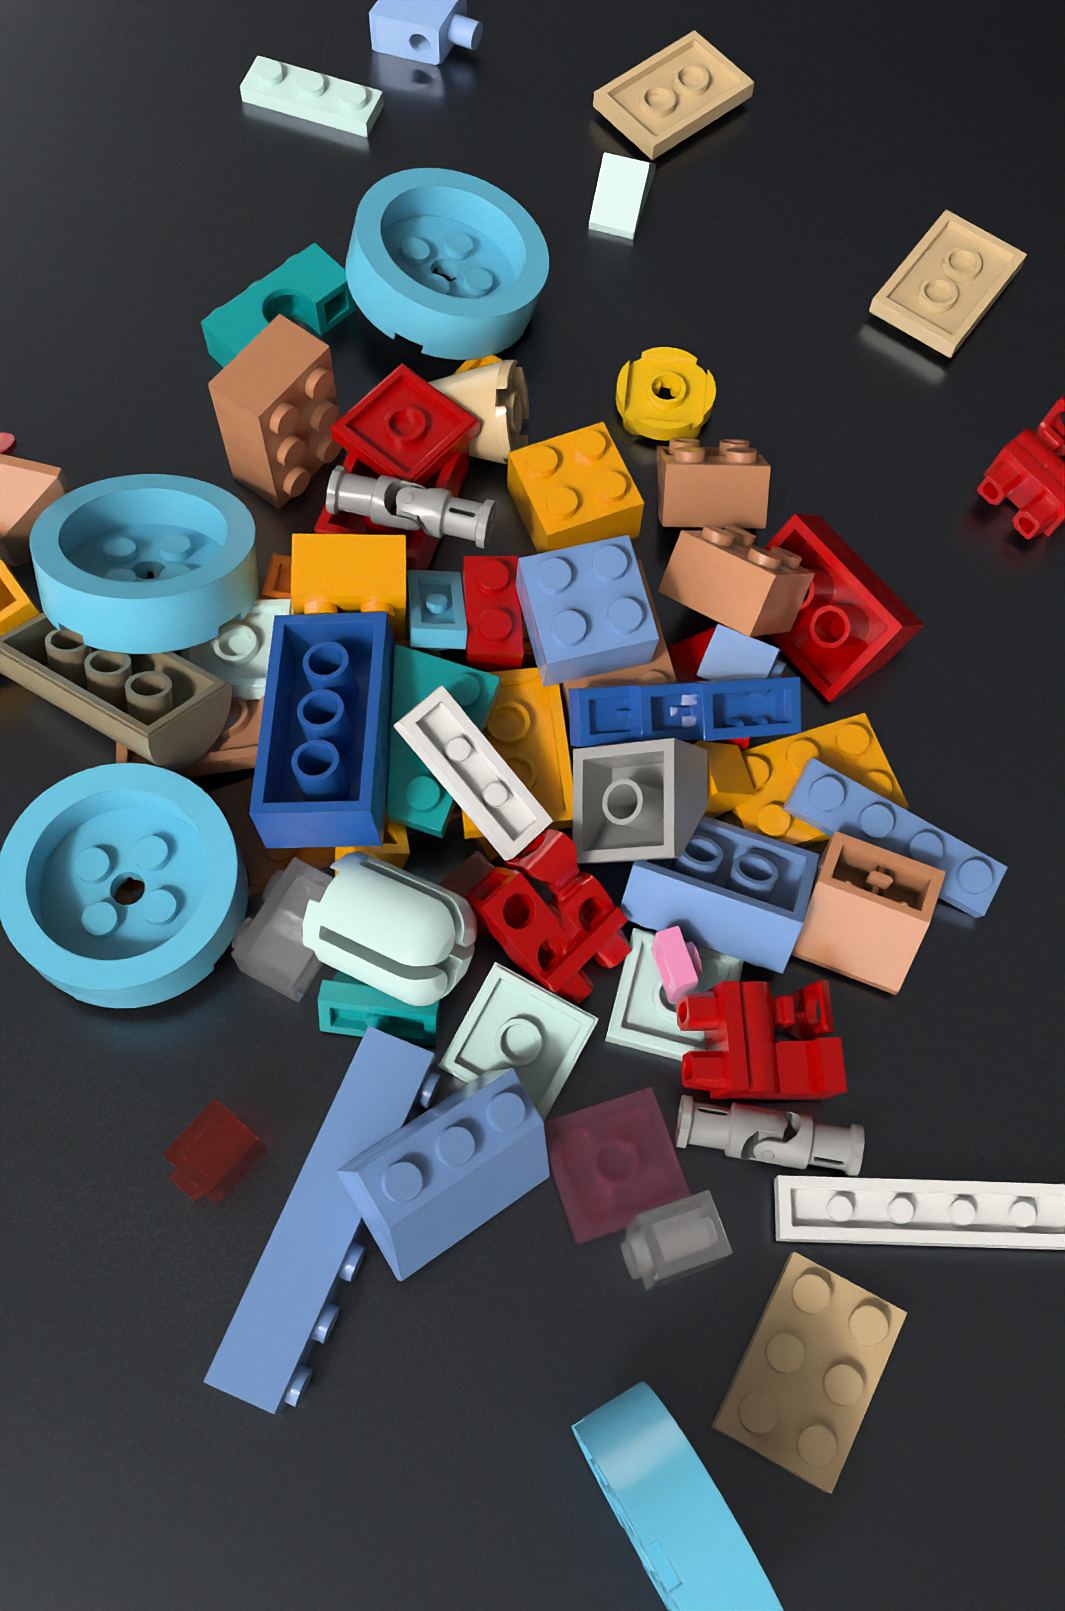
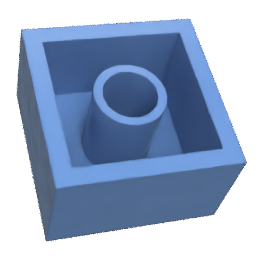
M629 535L518 558L515 586L543 687L651 663L659 636Z

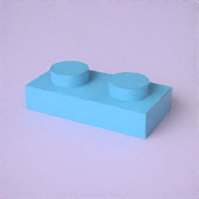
M407 570L406 598L410 647H421L431 651L466 649L467 623L460 572Z

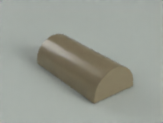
M44 612L0 636L1 674L161 768L179 770L196 762L214 744L228 718L232 700V685L171 651L153 654H129L93 648L84 644L83 635L68 628L59 631L48 620Z

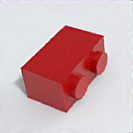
M464 556L462 590L467 623L464 666L482 672L521 669L524 655L522 615L515 586L518 556Z

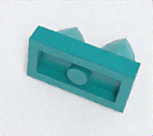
M340 970L332 981L322 980L317 999L320 1031L363 1037L368 1026L411 1044L436 1046L439 1029L440 999L434 1004L414 1007Z

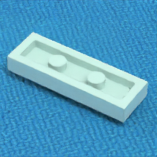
M262 56L256 57L240 85L242 101L364 137H368L384 106L383 91Z

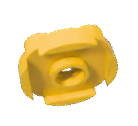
M657 347L642 352L641 359L634 361L630 366L628 361L622 367L618 376L616 406L623 418L622 422L625 430L630 434L643 435L655 440L669 441L673 438H696L700 433L701 427L708 421L712 413L716 395L714 377L709 370L706 375L704 370L696 365L697 358L684 350L671 347ZM661 388L670 389L671 396L676 398L665 400L657 397L656 394L660 393Z

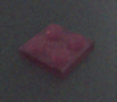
M652 1087L544 1122L548 1162L576 1245L692 1206L691 1194Z

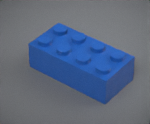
M387 612L274 615L249 812L266 848L383 846L395 640Z

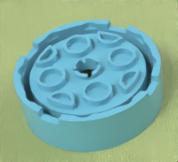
M414 168L393 173L381 179L363 196L355 218L345 270L348 287L357 306L370 322L393 340L398 334L414 343L422 345L421 353L444 359L470 360L502 352L518 341L523 335L525 328L532 318L548 276L549 253L544 236L534 219L516 200L496 186L458 171L441 168ZM437 268V272L439 274H444L451 278L453 281H447L444 277L438 274H433L434 269Z
M137 474L100 480L77 488L54 501L40 514L31 530L30 550L40 602L46 617L59 631L68 628L83 635L84 644L93 648L118 653L153 654L196 646L218 637V627L232 618L236 617L242 620L252 609L258 596L259 573L256 529L252 515L246 506L231 493L201 480L166 474ZM152 571L154 578L146 579L148 577L147 572Z
M115 763L86 769L61 780L44 791L20 815L9 832L0 853V920L9 940L17 951L45 979L62 991L72 995L75 999L92 1005L109 1008H136L163 1002L187 991L215 969L213 965L225 952L232 939L236 940L246 914L248 902L247 870L240 848L226 818L212 798L189 779L161 767L138 763ZM128 877L144 882L145 892L136 903L122 905L115 901L113 896H116L117 889L127 881Z
M644 1381L637 1383L571 1426L620 1525L625 1529L643 1562L644 1569L668 1611H783L756 1555L712 1478L671 1414Z

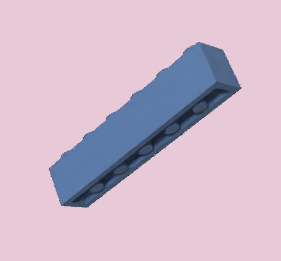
M368 1026L203 1381L204 1383L275 1415H283L287 1404L294 1407L298 1406L313 1372L312 1368L305 1366L315 1341L323 1344L327 1341L340 1311L339 1306L332 1304L343 1279L348 1282L354 1280L367 1249L366 1246L359 1243L366 1223L336 1170L413 1121L419 1106L426 1109L430 1107L442 1075L434 1072L437 1067L435 1053Z

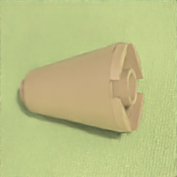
M504 360L428 382L479 420L480 432L469 442L470 457L508 464V452L528 446V435H519L522 428V419H529V401L524 371L522 367H516L517 360Z

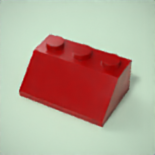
M794 514L764 548L769 552L772 546L788 550L802 558L799 566L815 573L790 632L770 634L768 636L828 702H834L888 663L925 625L820 515Z

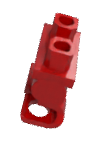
M1062 396L1037 427L1035 433L1028 427L1001 450L984 473L986 477L977 488L978 493L989 504L998 505L1005 498H1008L1020 509L1012 521L1014 528L1026 539H1031L1042 532L1049 537L1061 524L1065 523V462L1062 460L1065 458V425L1061 419V412H1065V396Z
M544 829L513 859H509L505 863L507 868L495 866L463 898L467 900L477 919L482 922L501 944L510 959L521 969L522 974L527 980L576 1006L591 993L594 985L581 969L592 956L600 966L610 969L618 965L632 951L625 935L620 929L628 919L619 907L613 906L608 893L595 877L579 872L577 850L574 842L558 830ZM523 874L541 880L542 886L552 894L551 900L547 904H545Z
M828 980L816 981L789 995H782L780 997H773L768 982L751 981L739 983V981H722L707 991L689 994L677 1000L676 1015L680 1031H704L706 1051H689L683 1054L681 1073L682 1085L684 1087L710 1091V1100L734 1098L822 1101L847 1092L841 1037L825 1038L835 1033ZM818 998H819L820 1012H821V1017H820V1021H819V1022H818L817 1014H816V1006H817V1000H818ZM775 1032L782 1033L793 1041L776 1042Z

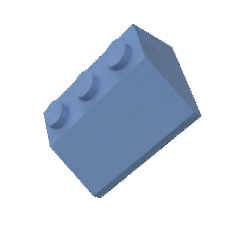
M703 815L680 858L634 861L620 910L629 921L637 923L642 927L662 931L679 926L683 939L686 941H692L697 946L709 948L744 960L754 966L764 967L783 974L804 923L820 854Z
M513 1068L484 1073L336 1170L398 1281H403L550 1177L544 1122Z

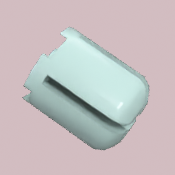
M362 851L347 853L333 863L330 868L339 871V873L328 885L320 902L311 898L308 902L303 921L304 946L314 950L319 961L414 1007L434 1004L440 998L446 996L466 974L475 950L477 916L467 900L450 890Z

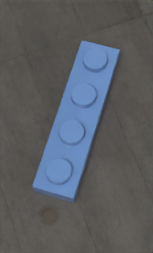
M814 758L806 761L782 807L783 811L830 837L833 836L835 831L945 871L946 874L938 897L975 918L985 916L1008 868Z

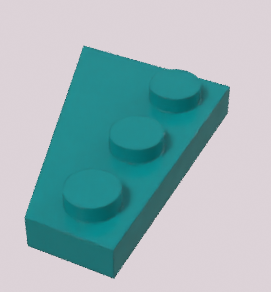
M395 644L386 814L390 821L443 838L457 802L393 725L430 693L443 685L483 734L502 686L501 679L486 672Z

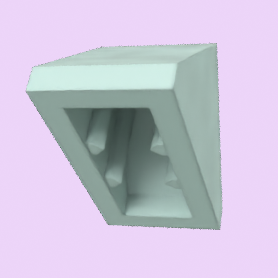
M604 152L589 220V229L633 239L656 171V164Z

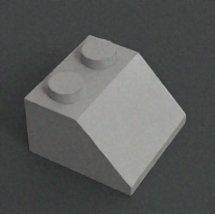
M676 738L573 749L572 841L576 845L577 864L680 858L708 807L707 750Z

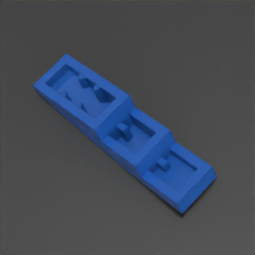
M800 677L687 681L568 689L571 746L586 747L676 738L681 741H711L801 733Z

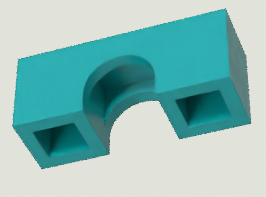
M313 243L299 254L291 256L282 266L263 279L252 283L246 291L233 300L213 310L207 318L201 321L209 354L224 368L279 314L290 321H299L309 325L321 336L355 312L357 306L348 287L346 270L316 243Z

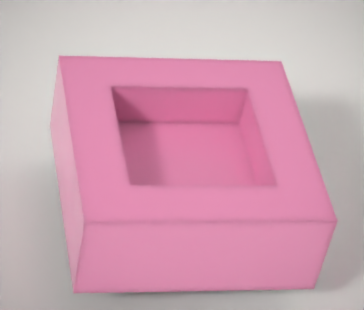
M679 926L656 932L651 952L669 1003L686 995L693 994L699 981L697 976L702 975V964L692 941L684 942Z

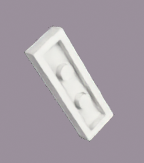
M443 685L435 689L393 725L504 860L513 859L553 822L552 818Z

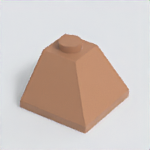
M0 454V556L6 564L17 567L32 560L30 534L35 521L49 505L71 492L62 468Z

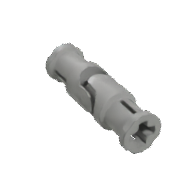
M337 465L332 471L328 483L326 510L328 513L335 515L342 510L368 516L372 523L411 531L423 529L424 533L428 534V536L439 539L444 534L475 541L478 548L485 549L493 529L496 501L486 499L484 503L461 499L453 497L452 492L447 489H427L419 484L381 475L378 479L348 473L346 466ZM395 499L397 504L396 516L390 514Z
M682 1095L675 1132V1146L679 1148H686L688 1144L721 1149L724 1150L726 1157L762 1161L802 1170L808 1164L843 1170L844 1175L850 1177H857L860 1172L865 1142L863 1125L851 1123L849 1127L818 1123L813 1121L811 1115L760 1108L733 1102L730 1108L694 1102L693 1097Z

